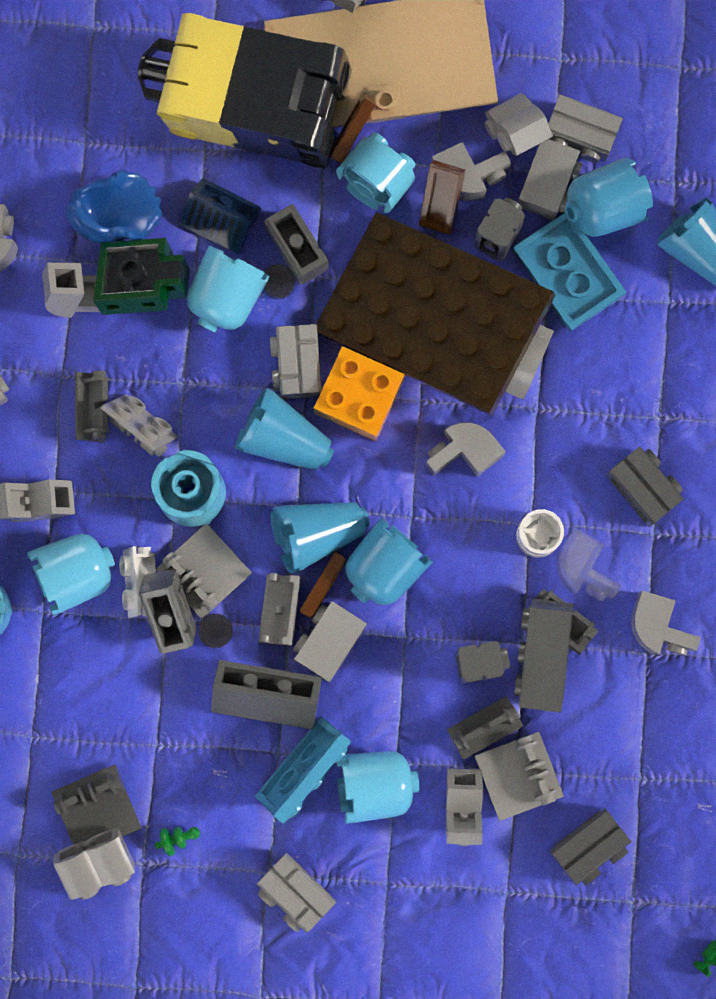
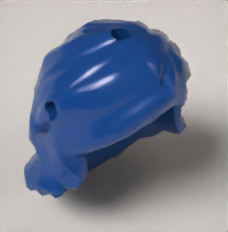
M120 170L117 173H112L109 178L94 180L75 190L69 199L66 218L76 233L92 242L103 243L124 241L125 239L142 240L146 239L152 232L153 227L159 224V220L162 217V211L159 208L161 199L155 196V188L149 186L148 180L141 177L139 173Z

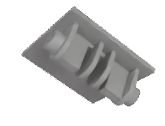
M126 394L101 406V409L111 418L110 422L122 432L127 430L126 435L128 437L133 434L135 436L133 441L135 443L141 441L139 446L151 456L155 454L160 458L168 448L166 444L178 438L171 431L172 427L167 421L151 415L145 410V404L134 396Z
M208 524L202 526L174 553H169L162 560L163 563L156 568L158 572L170 569L177 570L181 581L180 586L183 587L187 602L201 619L209 614L252 574Z
M539 732L475 756L478 767L482 770V777L499 821L564 797Z

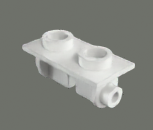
M136 546L123 550V556L120 557L119 561L120 573L122 576H125L126 590L122 594V604L124 610L128 611V618L137 617L142 614L146 616L139 596V590L142 586L143 577L156 573L155 553H151V547L137 548L136 552Z

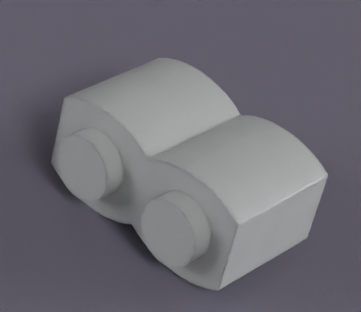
M523 93L485 112L488 120L484 122L489 136L493 140L498 139L502 149L505 152L510 150L515 156L553 137L543 112L535 104L532 105Z
M119 828L104 831L87 841L73 844L54 854V867L70 900L77 898L81 900L89 899L96 895L102 886L111 884L112 886L122 885L135 873V863Z

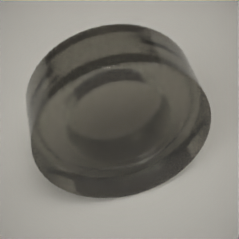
M275 264L269 266L264 271V274L270 276L263 289L267 296L280 300L291 295L295 288V277L290 268L282 264Z
M210 614L199 624V638L210 648H222L232 639V624L221 614Z

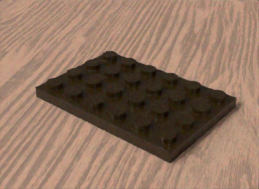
M376 212L316 323L317 333L483 413L493 416L556 295L552 290Z

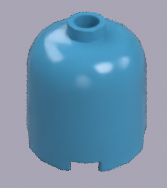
M625 157L575 178L567 190L565 212L569 221L574 223L582 233L592 237L606 235L648 221L649 216L646 215L647 209L653 207L652 193L646 176H638L633 168L636 162Z
M383 517L376 523L346 563L347 577L354 585L350 591L365 604L369 599L379 605L394 603L433 563L426 554L421 559L420 557L423 554L416 549L418 546L392 525L387 530L386 528L389 524Z

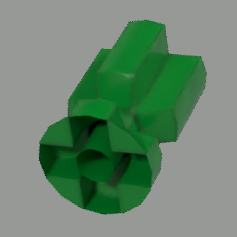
M712 940L701 953L704 958L703 962L695 960L693 963L708 978L712 974L709 967L711 965L716 967V940Z

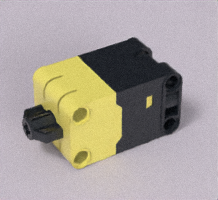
M183 13L176 40L171 41L159 38L144 52L139 61L137 77L144 97L148 101L159 103L157 115L161 117L170 129L169 132L174 135L293 160L316 168H327L335 140L331 124L337 101L345 100L352 68L345 50L334 44L304 40L212 20L197 14ZM158 50L172 53L170 61L152 56ZM149 80L163 83V90L146 88L144 81Z

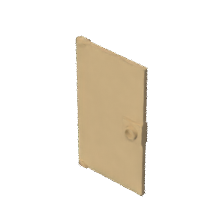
M397 0L358 6L353 13L346 9L264 21L265 31L314 42H326L337 45L345 50L352 73L345 100L337 101L331 128L344 126L363 93L374 98L376 104L366 123H377L498 103L484 0Z

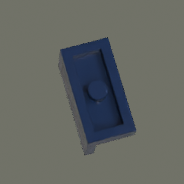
M202 178L189 193L179 225L239 254L247 233L258 219L262 207Z

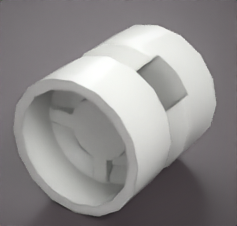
M545 509L528 513L520 522L516 531V541L519 548L526 555L534 558H543L550 555L561 544L564 536V526L560 518L553 512Z

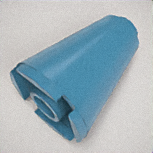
M705 197L689 208L691 211L683 217L680 215L661 234L657 244L669 255L716 286V208Z
M268 388L263 390L247 416L248 421L245 428H241L235 443V448L241 452L314 471L319 466L325 468L334 452V449L330 448L331 440Z
M356 502L280 505L274 507V511L271 512V525L276 545L280 544L285 553L280 555L290 574L303 570L362 537L366 533V527L370 525L366 509L364 507L360 508Z

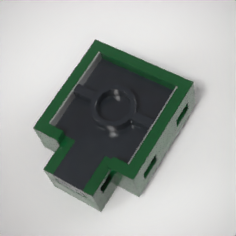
M166 238L101 243L93 298L102 315L167 311L169 299L187 298L190 268L183 255H173L174 252Z

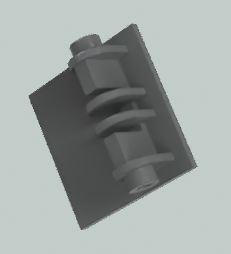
M115 764L51 792L55 800L53 802L58 815H61L72 844L87 841L93 836L113 828H119L122 837L142 828Z

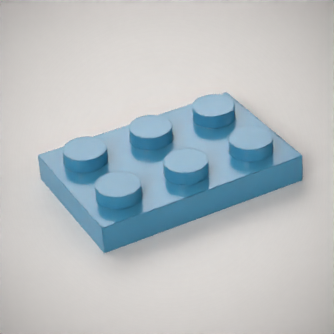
M566 212L512 249L533 281L554 291L556 296L551 306L569 332L597 315L627 293L587 235L569 221Z
M320 716L314 724V729H310L255 797L275 818L284 824L288 818L294 817L300 811L302 801L307 795L323 783L325 773L330 767L342 760L351 741Z

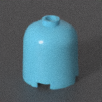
M208 246L188 290L187 305L191 312L200 317L197 324L213 332H216L218 327L226 330L237 329L247 320L270 276L238 258L234 260L224 255L222 250Z
M73 535L27 552L31 562L34 560L38 561V564L32 567L44 597H47L48 602L54 600L55 604L49 606L53 616L101 595L110 585L111 573L109 567L115 565L108 546L101 548L96 539L90 535Z
M397 752L345 754L342 760L337 763L338 767L342 766L343 778L337 779L340 809L341 812H346L344 824L403 815L412 804L413 792H419L417 771H410L408 761Z

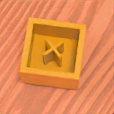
M342 346L314 406V414L376 442L404 382L405 374Z

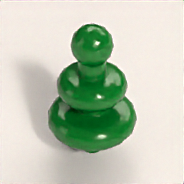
M176 827L173 835H171L167 828H162L160 830L161 841L154 843L156 850L164 848L168 856H173L176 851L175 845L180 849H184L187 844L186 840H196L199 838L200 830L197 827H191L188 831L183 832L180 827Z

